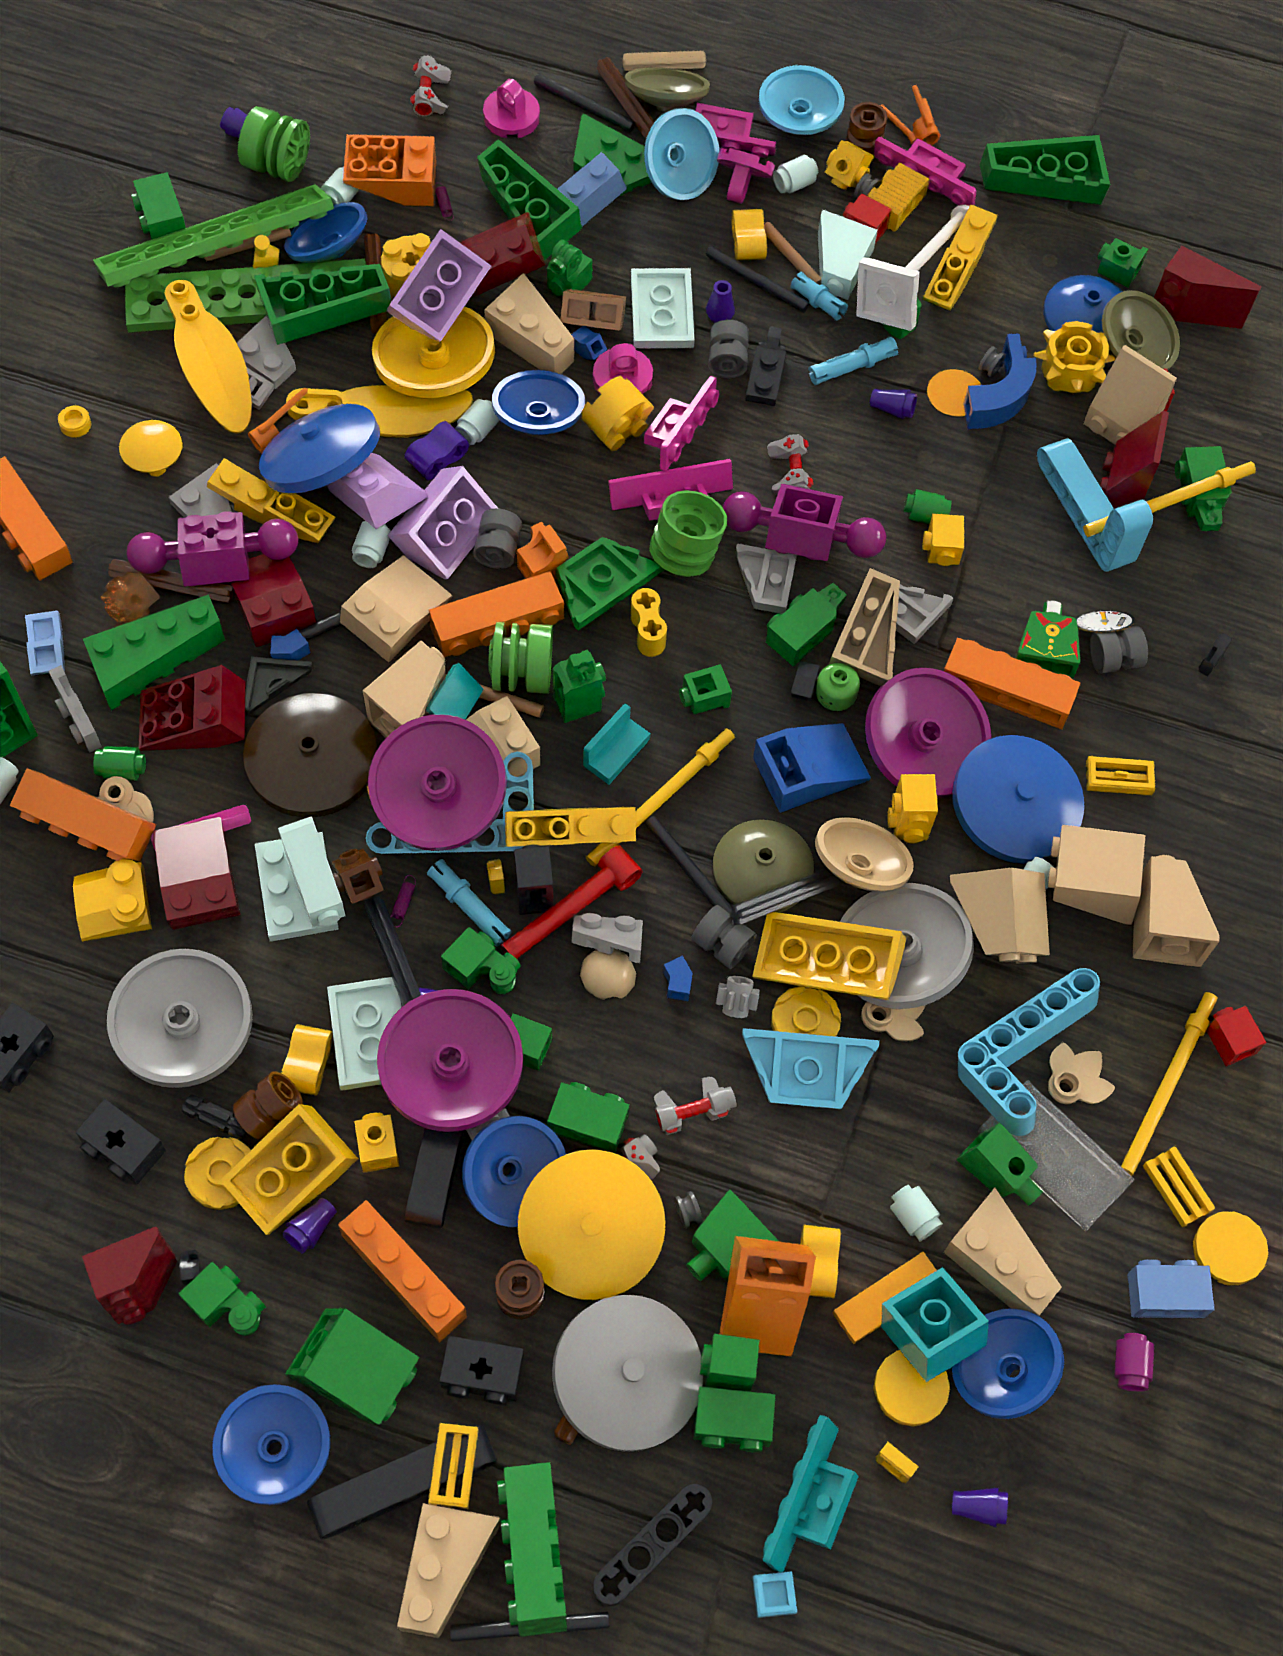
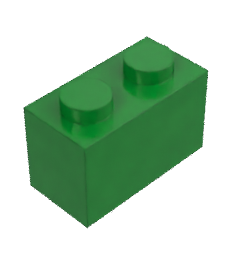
M168 172L133 181L136 193L131 194L136 212L142 211L143 214L138 216L143 234L149 233L152 240L186 228Z
M561 1082L547 1121V1126L557 1136L615 1154L629 1116L630 1104L624 1103L623 1098L614 1094L605 1093L602 1096L590 1092L591 1089L581 1083L571 1082L568 1085Z
M714 1334L711 1345L704 1344L701 1355L700 1375L706 1376L705 1387L750 1392L756 1379L760 1340Z
M699 1387L694 1440H702V1446L708 1448H724L725 1443L740 1444V1450L762 1452L763 1447H769L772 1442L775 1394Z

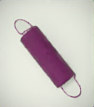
M444 185L437 187L435 193L442 216L449 217L453 215V210L447 190Z
M409 882L402 883L391 917L404 920L415 885H411Z

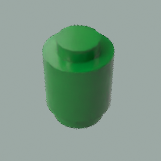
M915 489L913 494H907L903 512L908 513L909 520L930 524L932 514H950L952 501L945 499L944 495Z
M105 746L103 749H96L93 762L95 776H102L104 780L113 776H120L129 781H137L139 775L145 773V754H140L138 747Z

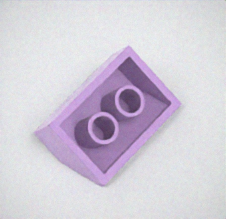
M440 229L390 303L387 312L411 329L441 342L491 268V265Z
M371 453L353 471L327 485L331 493L375 529L428 498L426 491L380 455Z
M463 466L441 469L424 490L427 492L428 498L411 507L387 535L408 559L443 579H448L474 547L476 538L479 535V525L484 511L498 508Z

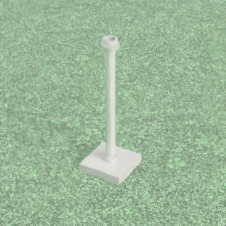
M959 205L955 207L951 212V220L905 268L863 257L858 265L856 316L911 331L916 326L918 270L960 227L969 206Z

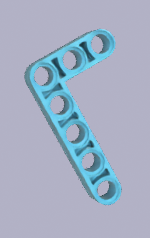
M1066 438L1039 448L1037 450V460L1041 470L1101 569L1108 572L1135 562L1153 524V514L1148 503L1144 500H1138L1114 509L1071 439ZM1108 516L1101 533L1090 537L1085 535L1083 531L1084 525Z
M518 751L510 753L504 759L507 789L503 803V819H495L490 826L495 835L493 842L483 845L475 839L466 845L451 850L429 851L409 846L391 834V843L388 846L382 847L375 843L373 837L376 829L385 828L381 822H378L370 827L367 832V845L372 851L381 854L494 852L521 849L524 846L506 847L505 812L518 811L511 808L508 802L510 794L516 791L523 792L528 797V805L519 811L534 810L532 760L525 753ZM514 757L523 758L527 763V771L522 776H513L508 771V763Z
M1079 968L1072 971L965 1042L959 1048L958 1077L994 1118L1012 1135L1024 1136L1033 1130L1037 1106L1033 1095L1007 1067L1091 1012L1097 1006L1100 979L1091 969ZM1079 989L1087 990V992L1079 991ZM1058 1007L1061 1008V1010H1054L1051 1008ZM1031 1025L1034 1026V1028H1026L1023 1026ZM1003 1043V1044H1006L1007 1046H1005V1047H1000V1046H997V1045H995V1044ZM969 1062H978V1063H980V1064H979V1065H970V1064H968V1063H969ZM992 1086H999V1087H1002L1003 1089H1001V1090H993V1089H991L990 1087H992ZM1022 1111V1112H1025L1026 1114H1025V1115H1016V1114H1014V1113H1012V1112Z

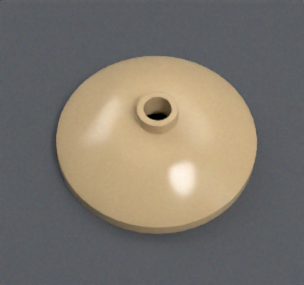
M836 818L824 823L816 835L815 847L824 865L839 879L857 888L869 891L897 889L908 882L913 872V859L906 846L895 835L874 823L856 818Z

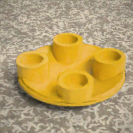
M159 420L142 421L131 426L123 434L119 444V451L123 462L136 471L146 472L154 477L163 475L166 468L178 459L183 449L179 432L172 425Z

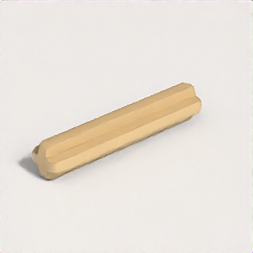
M704 51L623 54V69L625 71L650 67L703 69L706 63Z

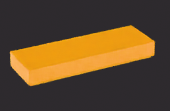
M922 1252L833 1310L832 1314L851 1342L855 1344L882 1326L883 1302L937 1270L926 1254Z

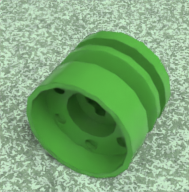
M260 106L254 107L247 115L240 132L238 142L239 163L245 168L260 173L267 171L272 177H280L281 180L293 182L302 171L310 146L309 125L301 119H294L291 116L285 115L281 118L276 111Z
M678 491L668 496L662 505L658 523L650 540V553L654 561L664 570L686 577L701 575L709 570L727 526V515L722 506L712 497L696 491Z
M496 622L495 631L489 646L488 668L492 679V690L502 691L503 677L507 676L509 677V691L515 692L518 677H524L527 692L549 694L553 646L552 625L531 624L527 638H521L519 624L513 623L510 638L506 637L505 622Z

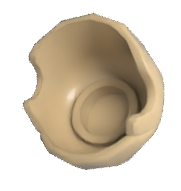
M613 948V953L609 955L595 949L583 960L580 977L585 989L602 1000L610 997L624 998L635 986L636 971L632 961H629L628 955L620 950Z

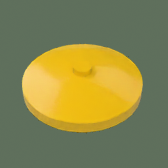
M464 307L441 342L411 329L394 316L391 317L375 335L372 345V356L378 376L393 390L412 397L438 398L456 394L477 383L487 373L493 363L495 344L493 332L487 321L475 311Z
M582 1150L559 1157L545 1166L535 1176L528 1186L520 1205L518 1235L526 1260L538 1267L542 1273L544 1283L573 1298L585 1300L605 1299L632 1288L651 1270L660 1254L664 1241L665 1213L655 1185L636 1164L611 1152Z

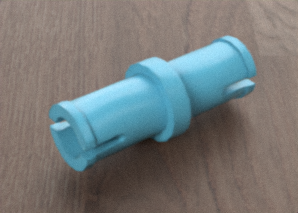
M803 272L797 274V277L801 280L794 277L791 289L807 298L811 306L821 308L835 320L842 318L838 312L844 316L848 304L831 294L827 286L824 284L818 285Z

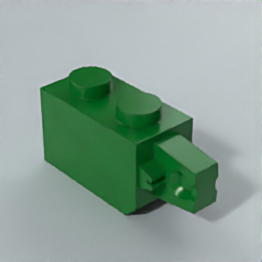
M1221 446L1184 448L1180 460H1177L1175 463V476L1177 479H1180L1181 487L1214 476L1216 471L1226 468ZM1217 487L1181 501L1182 505H1186L1188 517H1196L1201 531H1217L1222 525V511L1232 493L1231 487L1223 489Z
M832 583L819 592L812 588L804 596L802 594L798 595L791 602L788 610L782 615L780 613L776 614L768 622L766 643L789 664L795 666L833 633L836 612L845 602L847 594Z
M588 650L582 651L580 654H572L567 660L561 661L553 667V697L565 723L599 712L602 708V698L605 697L602 682L606 681V676L601 663H595L591 652Z

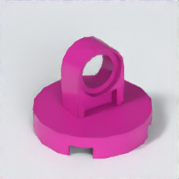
M508 79L484 102L483 115L485 125L497 136L507 138V134H518V138L532 133L538 126L540 107L537 99L530 92L523 90L520 84L513 79Z
M720 148L717 161L734 169L727 193V200L742 204L751 176L771 178L775 165L770 161L766 162V166L759 163L760 157L730 148L728 153L726 149Z
M618 344L597 358L593 367V383L596 391L601 394L598 391L601 386L609 380L621 376L624 380L628 378L643 394L648 389L650 390L652 386L653 367L650 360L642 352L637 351L633 345Z

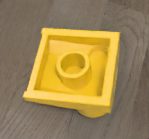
M120 859L112 863L109 868L74 876L75 910L82 941L152 929L142 862L136 863L130 859Z

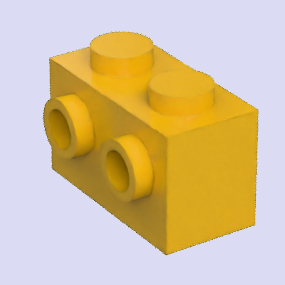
M901 774L896 792L892 795V808H888V828H893L894 835L899 840H904L907 843H918L928 840L938 813L935 774Z

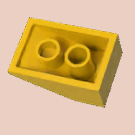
M298 1104L219 1181L266 1235H269L331 1186L358 1158L312 1106Z

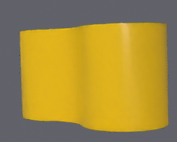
M733 210L732 234L734 238L735 259H766L767 240L764 229L763 210Z
M642 588L637 590L632 596L631 621L638 629V650L645 656L655 657L660 655L665 649L667 625L659 615L660 597L658 593L649 588Z
M299 1024L295 1026L282 1074L294 1083L300 1093L315 1096L318 1094L324 1068L332 1046V1031Z
M803 1225L800 1244L808 1245L816 1256L810 1296L834 1298L838 1276L840 1229Z

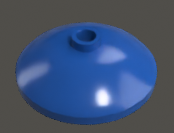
M354 202L339 203L333 205L334 209L327 211V215L322 218L310 219L309 217L304 219L291 231L292 236L286 238L284 248L287 255L292 260L302 263L325 262L341 257L354 245L365 229L367 213L364 207Z
M1089 275L1068 277L1055 284L1047 294L1043 307L1045 322L1051 331L1061 329L1064 323L1079 321L1092 325L1091 330L1103 333L1102 315L1104 308L1114 296L1123 291L1115 284L1100 277Z
M544 370L523 371L510 375L495 387L492 394V408L498 419L508 427L530 435H550L571 427L581 418L585 406L584 394L574 381L564 375Z
M524 1116L500 1118L485 1126L470 1143L462 1170L464 1189L475 1210L493 1223L507 1227H518L520 1205L528 1186L545 1166L566 1155L560 1139L544 1123ZM506 1163H510L511 1172L505 1176L503 1174V1166Z
M1021 1309L993 1311L984 1315L989 1321L987 1345L952 1366L953 1379L963 1399L979 1413L999 1419L1017 1418L1035 1411L1052 1396L1063 1373V1349L1052 1327L1038 1315ZM1019 1369V1375H1017L1014 1378H1011V1373L1014 1370Z
M285 1385L260 1386L239 1396L222 1414L213 1438L214 1463L222 1481L240 1498L261 1505L285 1503L305 1493L322 1474L330 1452L329 1427L319 1406L307 1394ZM272 1443H281L282 1449L277 1455H270L268 1453V1448Z

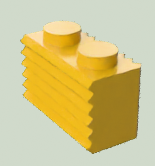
M899 162L894 170L889 169L885 173L879 188H872L868 197L891 208L888 229H891L893 232L896 231L925 197L929 178Z

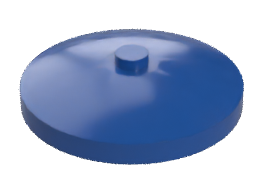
M340 404L317 410L296 420L270 441L260 457V473L271 489L282 493H301L321 488L353 471L372 453L380 437V427L373 413L361 405Z
M1005 735L989 739L975 747L958 768L954 778L952 790L953 805L960 825L976 845L996 858L1021 864L1032 861L1034 857L1047 860L1051 858L1053 836L1060 837L1062 825L1081 826L1084 816V796L1080 781L1070 764L1057 751L1038 740L1017 735Z

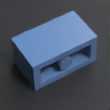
M602 152L558 188L563 195L579 207L582 226L627 189L619 169Z
M1142 1260L1128 1273L1132 1317L1205 1318L1214 1311L1210 1266H1197V1261L1194 1260L1177 1261L1175 1265H1161L1159 1260Z

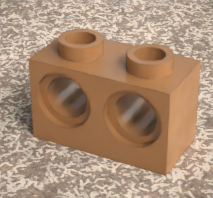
M566 289L563 292L560 321L566 324L620 331L623 328L627 296Z

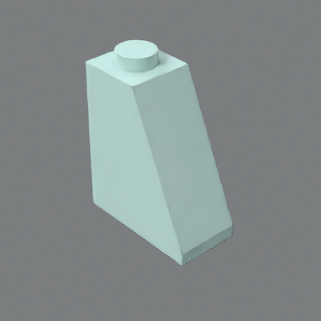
M823 210L818 229L821 284L827 286L829 292L834 296L848 300L858 281L859 262L863 257L870 258L874 250L877 229Z
M312 816L279 827L285 855L312 927L318 925L329 926L336 923L341 917L345 916V911Z

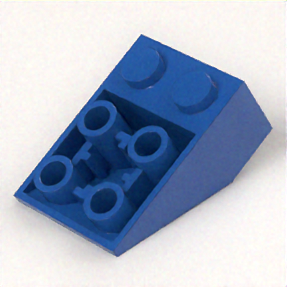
M843 723L787 728L756 739L753 759L779 813L871 779Z

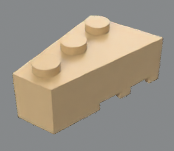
M524 273L484 310L485 320L493 332L494 339L539 370L562 374L574 362L573 336Z
M871 568L869 569L829 664H847L857 672L860 678L879 686L893 678L899 580Z
M996 1188L983 1201L944 1251L948 1257L1011 1309H1021L1039 1316L1061 1289V1285Z
M423 1503L397 1625L400 1631L436 1638L440 1637L467 1584L478 1568L485 1551L501 1525L499 1517Z

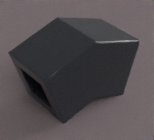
M800 661L791 697L811 701L819 672V665Z

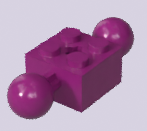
M781 483L773 509L762 507L757 497L744 491L731 494L725 500L722 507L727 515V526L734 531L747 532L754 529L757 525L769 527L765 548L782 554L791 553L805 556L810 560L828 561L834 540L846 543L848 549L855 556L871 558L879 554L886 543L884 527L873 518H859L851 525L839 523L843 496Z
M226 511L216 515H190L186 518H178V541L165 542L154 533H140L131 539L126 553L130 565L136 571L144 574L156 573L166 565L168 560L179 559L184 587L249 580L248 552L261 551L266 557L273 560H283L290 557L298 546V534L294 526L283 519H271L265 522L258 532L246 533L243 513Z

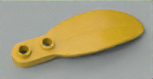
M186 280L173 281L166 287L165 297L176 322L174 342L183 373L210 415L226 430L232 433H241L249 425L252 409L249 377L242 353L228 329L216 317L205 310L194 285Z
M387 385L357 387L343 392L327 389H308V393L287 412L290 417L298 420L303 416L326 407L340 404H357L368 408L373 413L380 427V436L413 437L430 433L437 424L443 421H447L450 424L454 423L472 405L473 398L467 390L438 398L412 397L399 393ZM303 388L291 391L287 396L286 403Z

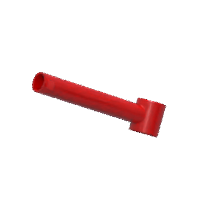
M620 845L613 847L599 860L598 867L601 870L524 927L523 930L500 945L504 954L506 952L510 953L516 959L531 949L533 945L539 943L614 885L620 891L631 887L641 877L643 870Z

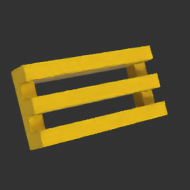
M1088 756L1086 760V767H1088L1086 772V779H1088L1086 784L1087 791L1153 795L1155 791L1154 761ZM1096 768L1144 771L1147 774H1134L1127 771H1096Z
M1175 1146L1144 1163V1169L1182 1228L1215 1209L1213 1203ZM1169 1160L1172 1162L1173 1166L1175 1167V1169L1177 1170V1172L1179 1173V1175L1181 1176V1178H1182L1183 1181L1185 1182L1186 1186L1188 1187V1189L1190 1190V1192L1192 1193V1195H1193L1194 1198L1196 1199V1201H1197V1203L1199 1204V1206L1201 1207V1209L1198 1207V1205H1197L1196 1202L1194 1201L1193 1197L1191 1196V1194L1189 1193V1191L1187 1190V1188L1185 1187V1185H1184L1183 1182L1181 1181L1180 1177L1178 1176V1174L1176 1173V1171L1174 1170V1168H1173L1172 1165L1170 1164ZM1161 1165L1172 1182V1186L1178 1195L1181 1196L1192 1214L1187 1215L1157 1166Z
M439 1424L429 1505H444L445 1507L453 1506L468 1509L478 1427ZM447 1433H453L454 1439L446 1496H439ZM462 1435H469L461 1498L454 1497Z

